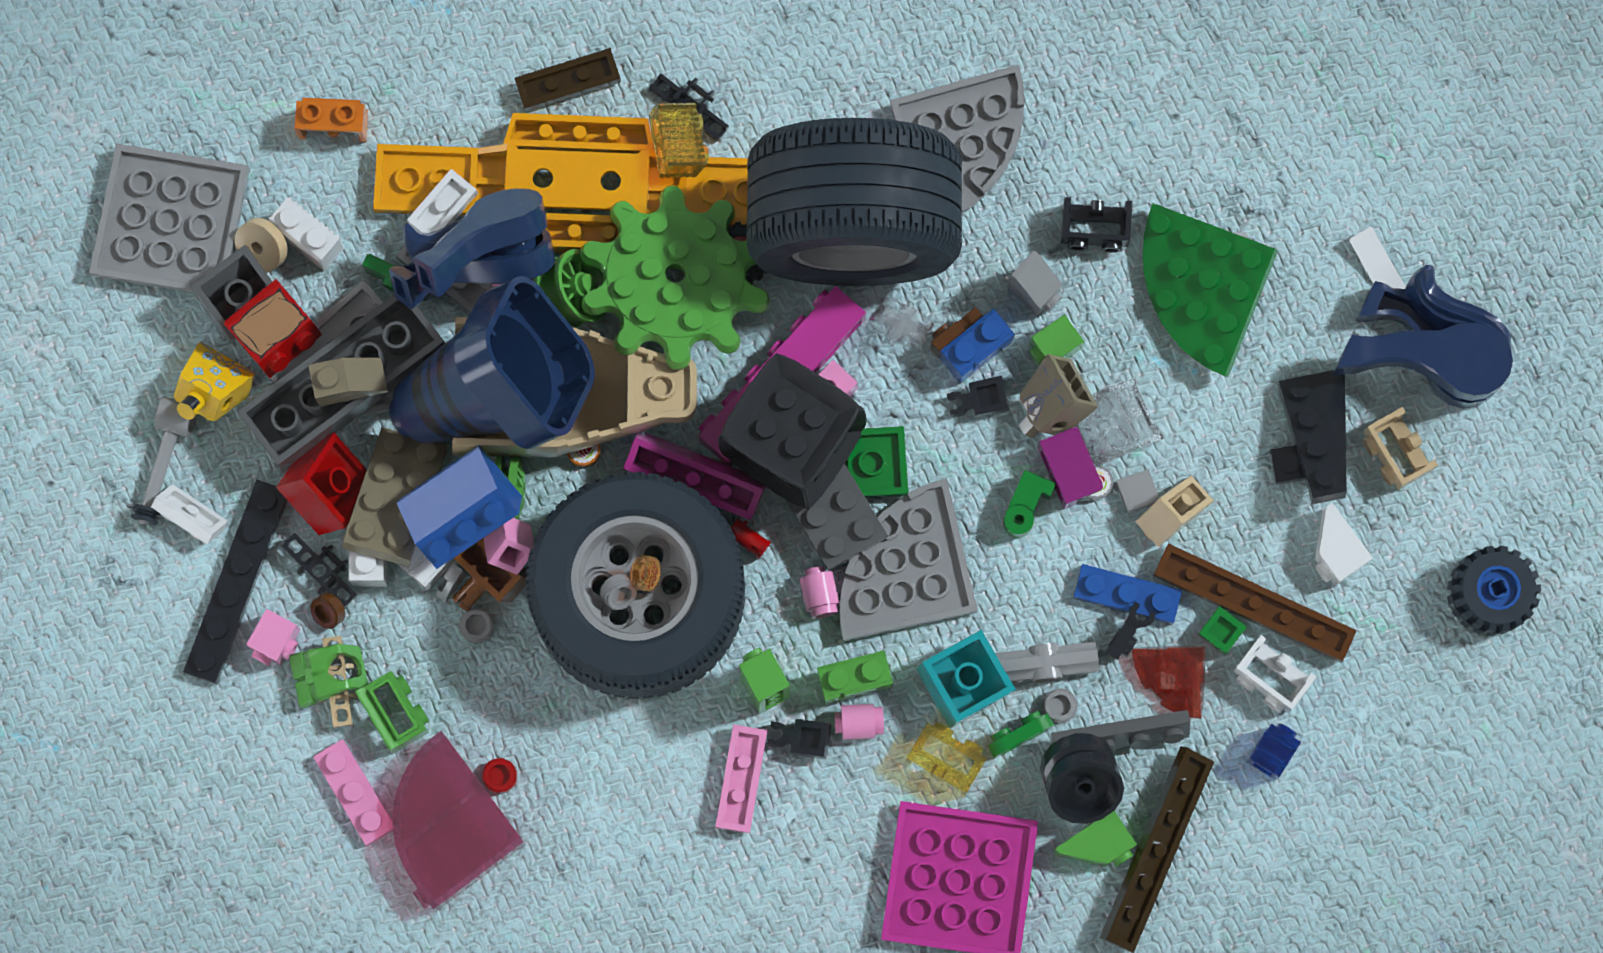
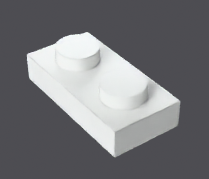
M450 169L407 221L419 232L429 233L452 224L475 198L478 191L455 171Z
M173 484L157 495L151 508L162 514L165 519L174 522L189 532L192 537L206 544H209L220 535L228 523V520Z

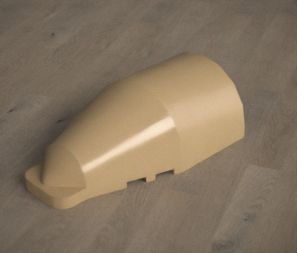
M455 317V335L463 328L468 317ZM572 327L586 344L595 369L593 386L572 429L567 434L533 449H524L518 446L505 432L469 438H453L452 455H465L480 445L488 456L560 457L651 429L663 423L686 422L695 414L697 405L696 364L690 359L687 367L675 370L667 365L665 354L639 347L634 354L622 355L616 351L613 340L601 337L600 333L592 330L586 332Z

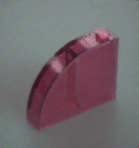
M442 731L422 746L408 764L396 791L393 807V834L399 858L409 877L418 888L413 894L424 909L431 906L437 912L526 844Z

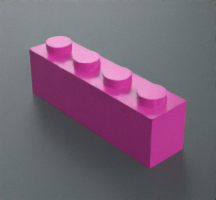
M645 431L639 432L635 437L623 469L633 473L658 474L662 478L663 476L672 478L674 482L680 481L688 485V488L692 487L698 491L700 496H705L712 505L748 520H751L756 513L766 488L743 471Z

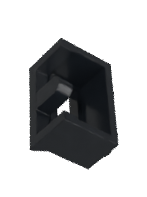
M1064 197L1060 243L1068 244V249L1076 251L1087 250L1088 245L1102 246L1101 250L1109 253L1121 252L1122 247L1128 248L1131 238L1132 201H1125L1124 207L1104 206V201L1092 200L1090 205L1071 204V197ZM1070 221L1120 224V235L1070 232Z

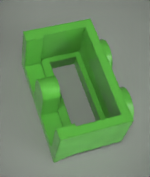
M389 671L355 691L387 747L393 754L429 733L425 724L430 722L420 704L413 707L407 697L408 694L412 693V690L402 674L396 677L392 671ZM387 684L392 688L414 725L400 735L374 693Z

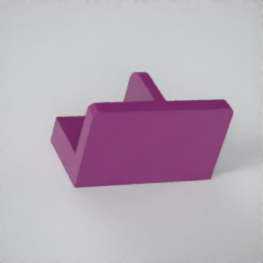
M1077 427L1039 441L1037 449L1051 481L1056 483L1055 490L1064 510L1076 505L1078 500L1103 489L1102 482Z

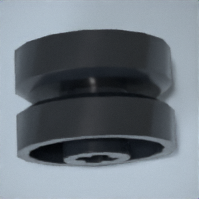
M1075 733L1057 740L1049 746L1042 756L1040 772L1052 810L1061 819L1071 823H1092L1111 814L1122 801L1125 787L1112 747L1103 738L1093 734Z

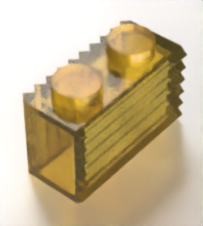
M657 103L649 113L660 178H694L699 175L708 163L709 151L707 146L703 145L701 135L703 131V118L701 114H697V105L695 103Z

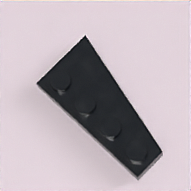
M1334 370L1280 380L1278 382L1279 393L1312 505L1346 498L1345 375H1333Z

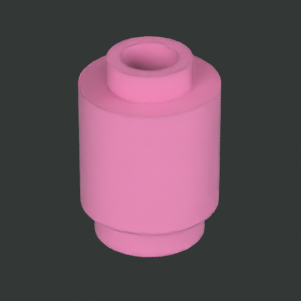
M824 566L805 570V576L799 578L805 609L807 612H810L811 619H819L837 614V605L840 603L833 572L825 571Z
M874 704L841 705V712L834 713L835 733H842V740L876 738V735L884 734L883 707H874Z

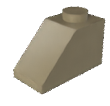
M339 358L308 365L314 396L320 407L388 392L381 358Z

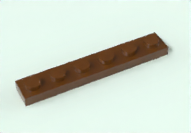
M1169 543L1153 575L1164 582L1216 606H1220L1229 612L1340 663L1343 662L1357 631Z

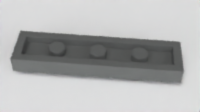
M1188 710L1052 732L1051 745L1060 738L1075 733L1093 734L1103 738L1112 747L1113 752L1117 749L1129 747L1132 749H1142L1158 742L1173 744L1189 737L1190 718Z

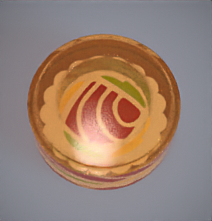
M640 555L634 560L630 569L631 584L636 590L647 592L654 590L661 576L660 563L655 557Z

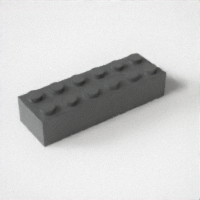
M394 294L236 412L280 470L285 472L293 462L327 435L333 432L336 434L395 390L397 384L443 346L445 341L418 306L411 309L397 300ZM339 358H381L388 392L320 407L314 396L308 365Z

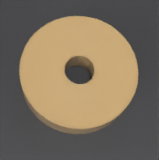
M253 218L237 229L234 237L236 251L246 245L266 273L273 271L285 261L288 251L287 243L282 232L272 222L263 218Z

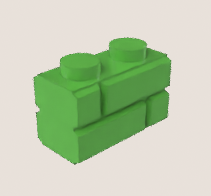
M884 650L817 667V675L825 705L871 694L873 690L879 692L891 689L893 686Z

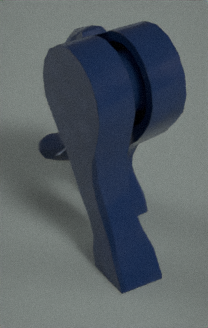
M515 188L501 190L477 200L463 218L437 231L422 233L411 224L404 223V242L412 262L405 266H394L389 269L396 299L413 309L423 301L429 292L436 297H440L453 283L502 284L518 276L532 279L547 272L555 263V255L550 233L546 230L548 221L543 197L539 192L531 189Z
M1425 265L1413 274L1405 289L1392 288L1385 283L1375 281L1356 318L1357 322L1393 319L1403 324L1408 331L1373 337L1352 334L1333 372V375H1345L1386 366L1404 367L1424 375L1437 397L1448 405L1463 409L1478 407L1488 401L1510 375L1513 364L1511 334L1501 320L1492 313L1445 293L1436 283L1434 267L1432 265Z

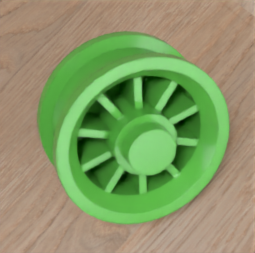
M572 249L564 252L559 258L555 257L554 265L547 272L533 279L572 327L578 328L584 322L591 323L605 315V313L594 316L589 315L582 308V297L585 293L601 286L603 274L599 269L589 266L581 260L580 249Z

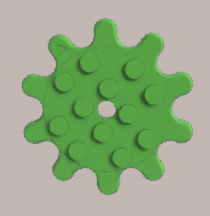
M672 185L661 191L659 208L654 213H640L626 201L617 202L611 207L610 218L618 229L617 238L609 243L590 241L585 243L580 249L581 260L585 264L599 269L603 274L601 286L585 293L582 297L581 305L584 312L589 315L612 313L619 318L621 328L614 338V347L620 354H634L644 342L655 341L663 347L667 365L672 369L681 370L690 363L691 347L698 341H710L720 352L725 354L736 352L741 340L739 334L733 328V317L741 311L752 313L764 312L770 305V297L766 291L751 285L747 281L746 273L756 263L748 253L747 241H738L729 235L728 227L735 217L734 206L726 200H720L715 202L707 212L694 213L686 208L683 191L677 186ZM668 269H679L684 271L685 278L680 282L674 283L669 281L665 274Z

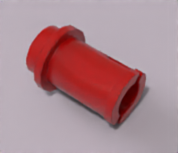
M737 519L730 528L736 537V542L759 560L771 544V541L747 525L748 521L742 522Z

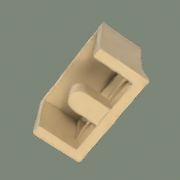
M1403 407L1367 426L1363 431L1366 437L1362 439L1367 452L1372 457L1377 455L1383 464L1380 472L1389 486L1395 484L1398 490L1432 472L1438 466L1435 459L1428 462L1420 449L1422 444L1420 436L1417 432L1411 434L1402 417L1406 413ZM1387 428L1391 431L1414 469V472L1403 477L1378 435Z

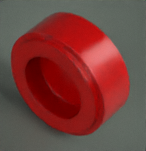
M495 758L485 765L482 779L490 791L503 794L513 789L516 785L518 774L515 766L509 760Z

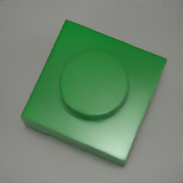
M1219 606L1198 633V636L1223 655H1226L1247 626Z

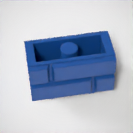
M992 309L940 351L939 359L961 384L994 358L999 350L1002 351L1013 342L1015 334L1000 315Z

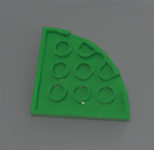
M1152 203L1143 238V269L1152 305L1161 323L1181 349L1206 368L1228 378L1278 250Z

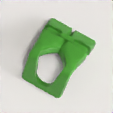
M335 644L309 649L307 652H297L289 657L293 678L297 680L295 688L299 706L302 708L316 705L317 701H325L343 691L358 690L368 685L359 646ZM341 654L355 662L358 673L357 677L340 680L330 675L328 670L333 660Z

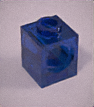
M1271 723L1246 763L1276 781L1283 773L1301 741L1295 738L1297 733L1281 723L1278 726Z

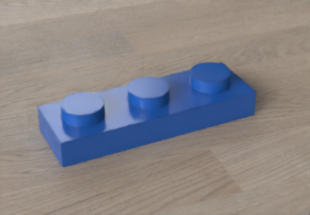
M1082 564L1073 599L1126 613L1129 612L1131 605L1137 602L1140 606L1136 610L1135 615L1147 618L1150 612L1155 613L1154 620L1173 625L1182 590Z

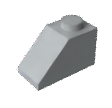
M1033 250L1011 274L1008 291L1034 314L1039 316L1044 309L1049 313L1062 298L1059 293L1063 284L1043 258Z

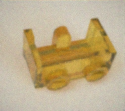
M936 722L934 726L927 723L905 762L910 765L912 763L930 772L929 775L936 780L947 782L960 790L959 794L966 796L987 760L985 756L981 755L984 749L968 739L965 740L964 744L952 738L954 731L939 722ZM930 735L975 761L967 775L922 749Z

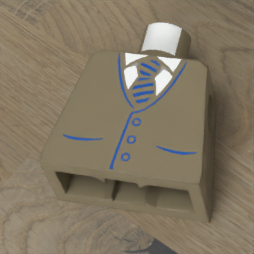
M1052 354L1046 355L1020 393V401L1028 415L1021 421L1019 427L1030 438H1034L1039 432L1056 435L1073 428L1098 408L1072 359Z

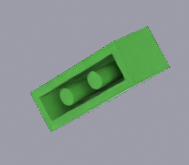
M757 648L742 657L743 662L739 664L740 679L759 714L790 698V684L770 648L762 652L761 648Z

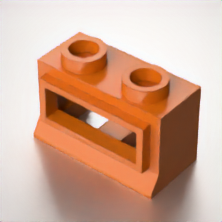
M302 97V101H296L294 129L299 139L306 140L307 131H327V134L333 138L337 137L340 132L358 133L359 141L367 142L369 109H366L360 100Z

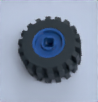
M1492 545L1481 550L1478 549L1462 559L1459 565L1453 569L1451 573L1453 578L1447 585V590H1451V595L1447 597L1448 604L1453 603L1455 607L1452 611L1455 617L1460 616L1463 619L1460 624L1465 628L1471 626L1474 628L1473 632L1477 634L1485 632L1487 636H1495L1499 633L1504 634L1524 624V621L1530 619L1534 614L1532 610L1538 606L1540 601L1536 596L1541 592V584H1536L1535 579L1539 577L1537 570L1532 572L1529 568L1532 562L1528 558L1522 560L1520 558L1521 552L1516 549L1510 552L1507 546L1501 545L1497 548H1494Z

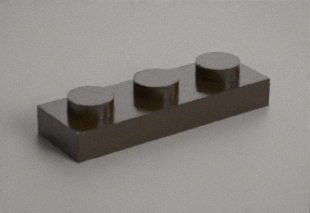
M611 48L514 78L525 112L621 83Z

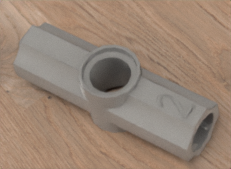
M1096 642L1059 646L1058 643H1048L1030 646L1028 650L995 653L1012 683L1032 680V682L1036 683L1050 682L1063 679V676L1099 672Z

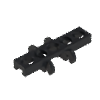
M660 73L657 80L649 86V90L667 103V110L671 111L674 108L689 120V127L693 128L696 125L718 142L729 129V125L707 109V103L714 101L713 95L715 92L713 90L709 93L697 85V78H694L692 81L688 80L686 83L688 86L685 89L682 86L678 87ZM664 82L669 86V91L664 93L657 88V85ZM692 90L704 98L700 103H697L688 96ZM672 93H675V95H674V96L672 97V99H671V98H670V95H671ZM688 102L693 103L696 107L695 111L691 114L683 111L684 104ZM704 114L709 117L705 124L700 121ZM712 123H717L722 127V130L717 134L709 126Z
M296 533L281 545L301 565L297 574L301 576L306 570L321 585L317 591L319 595L325 593V590L335 595L343 604L344 609L348 607L347 605L352 600L358 597L338 576L341 571L345 572L347 570L346 565L349 561L347 559L341 561L332 552L333 545H329L327 548L323 546L321 549L323 552L318 556ZM296 540L302 546L298 553H294L289 548V544L292 541ZM308 552L311 557L304 563L301 560V556ZM328 557L337 567L332 570L323 561L324 558ZM318 564H322L326 568L325 574L321 577L313 574V568ZM336 582H338L335 588L330 589ZM341 588H344L350 594V597L345 601H342L337 596V592Z

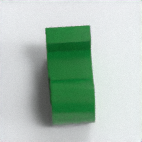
M1024 470L1005 513L1003 525L1007 534L1015 538H1021L1029 534L1034 523L1033 512L1040 496L1049 500L1056 483Z

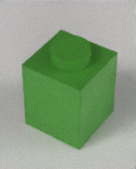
M1064 314L1031 337L1029 345L1032 348L1029 349V353L1039 366L1047 354L1064 358L1071 357L1082 349L1084 340Z

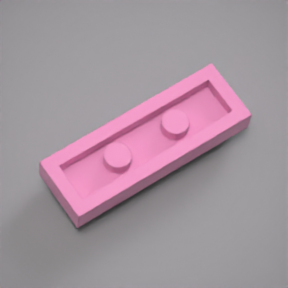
M733 724L716 828L750 834L767 730Z
M344 739L313 756L366 846L397 829Z

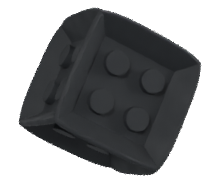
M776 353L760 369L732 410L718 437V446L721 454L745 474L789 502L809 510L825 493L855 448L862 430L866 426V413L863 407L859 406L855 400L837 386L797 361Z

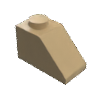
M1191 475L1160 497L1135 522L1143 530L1145 536L1159 547L1178 533L1214 500Z

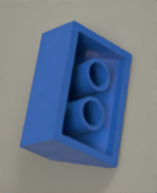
M478 445L397 500V506L415 545L433 566L438 569L518 515L522 495L482 447Z

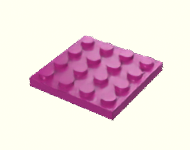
M900 801L881 940L965 953H1021L1038 821Z

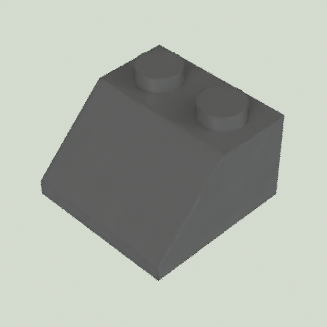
M244 245L192 283L190 288L205 313L226 340L232 341L235 337L223 322L268 286L272 280L247 246Z

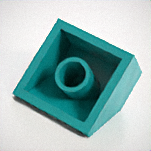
M982 629L923 661L916 668L950 729L1016 690Z

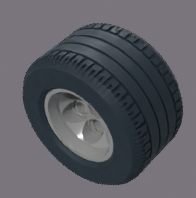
M830 118L804 121L774 129L763 135L751 148L747 159V249L750 257L763 271L780 278L811 284L878 286L907 283L933 277L946 271L959 257L962 248V159L958 148L941 132L926 126L897 120Z
M628 472L620 473V476H616V474L605 476L606 479L602 480V478L591 481L592 484L589 485L587 483L578 488L579 491H573L569 494L566 500H562L555 507V511H551L546 518L547 522H543L538 530L539 535L537 534L533 541V548L530 550L526 569V593L529 609L537 630L550 654L568 674L574 676L582 684L585 683L587 687L600 690L601 693L607 695L614 694L615 697L625 698L626 696L628 699H639V697L647 699L653 698L655 695L657 697L668 695V692L680 691L682 687L686 688L692 685L696 679L700 680L704 677L706 672H710L717 665L716 662L723 658L726 650L733 643V638L736 637L742 620L745 605V579L741 551L738 542H736V537L732 529H730V525L721 516V512L715 505L712 506V503L705 496H700V493L692 487L688 488V485L680 481L674 482L672 478L666 476L662 478L660 475L652 473L646 475L643 472H634V474ZM619 549L627 551L629 554L628 561L623 565L613 564L610 561V556L614 551ZM652 549L660 550L664 554V558L658 564L660 570L656 585L651 589L647 588L644 595L638 593L634 601L624 608L629 613V619L625 624H613L610 621V616L615 610L610 609L601 596L593 592V585L598 580H607L616 574H625L635 585L639 584L640 581L642 582V570L644 565H646V553ZM668 579H676L682 584L680 591L674 595L666 594L662 590V585ZM651 609H659L664 613V619L657 625H651L645 621L646 613Z

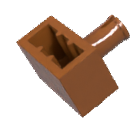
M483 538L454 557L471 575L461 589L452 596L455 603L460 601L461 603L458 606L467 612L486 590L499 603L512 602L526 586L527 575L525 567L516 575L487 562Z

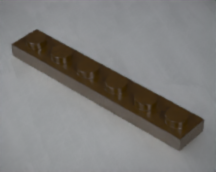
M1180 746L1099 938L1125 951L1134 953L1215 761L1188 747Z

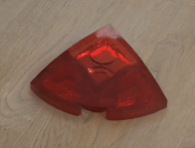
M1205 646L1133 648L1134 667L1144 688H1151L1162 699L1160 704L1172 712L1188 710L1190 718L1201 719L1205 687Z

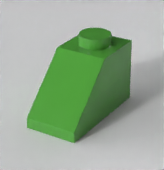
M1113 811L1105 818L1092 823L1063 842L1053 851L1058 857L1100 866H1107L1113 862L1118 867L1134 856L1130 850L1137 844L1116 812Z

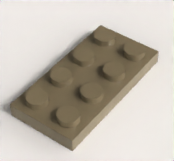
M381 427L343 539L342 549L409 567L416 545L397 506V500L441 471L447 452V444L439 442L420 443L411 437L403 436L398 431Z

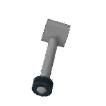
M167 396L162 397L154 420V428L164 432L142 505L134 504L136 511L132 510L135 514H131V518L138 520L139 524L157 525L158 521L155 519H159L156 515H160V513L151 508L155 497L160 494L177 436L189 438L197 420V415L191 420L181 417L177 411L179 402Z

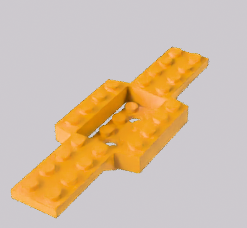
M513 113L504 142L501 145L472 148L377 144L373 210L374 213L412 214L452 169L478 191L475 198L459 216H465L474 203L486 195L515 188L531 189L539 192L543 197L545 208L611 210L615 203L626 201L638 212L650 214L659 208L661 191L673 185L683 191L685 205L688 210L694 213H704L715 202L726 200L735 209V217L730 223V227L741 221V225H746L748 158L679 156L655 151L648 118ZM540 170L549 171L553 176L552 183L545 188L537 187L533 182L536 172ZM607 173H615L620 177L621 183L617 189L609 191L602 187V177ZM546 213L548 221L546 230L550 233L554 253L581 249L585 243L590 241L609 243L614 241L618 235V229L612 222L610 215Z

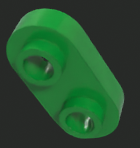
M1036 711L1021 720L1023 726L1011 732L1009 727L993 734L990 737L993 743L989 744L988 748L994 759L1054 727L1055 725L1049 714L1041 716L1040 712Z

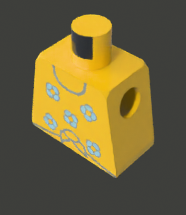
M200 341L178 378L173 396L179 402L177 405L178 413L187 420H191L199 414L210 421H217L249 396L255 373Z

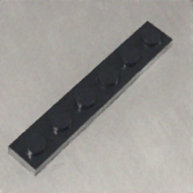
M260 480L255 482L183 670L185 674L216 685L218 684L287 503V499L272 484Z

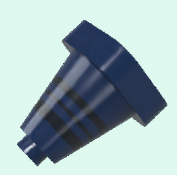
M518 276L483 292L475 303L463 328L397 384L393 400L389 406L390 419L400 434L424 444L453 440V438H469L505 432L518 446L524 449H533L567 434L572 429L593 386L595 378L594 363L586 344L539 285L530 278Z

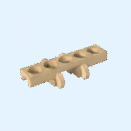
M342 636L322 638L323 647L329 646V643L332 641L343 644ZM339 654L336 658L340 659V665H330L328 673L333 677L340 675L346 680V669H354V664H346L345 656ZM346 690L342 692L343 694H337L330 698L334 728L353 726L350 698H358L355 692L349 693ZM345 700V703L342 705H336V701ZM340 709L346 710L347 720L344 722H338L337 711Z

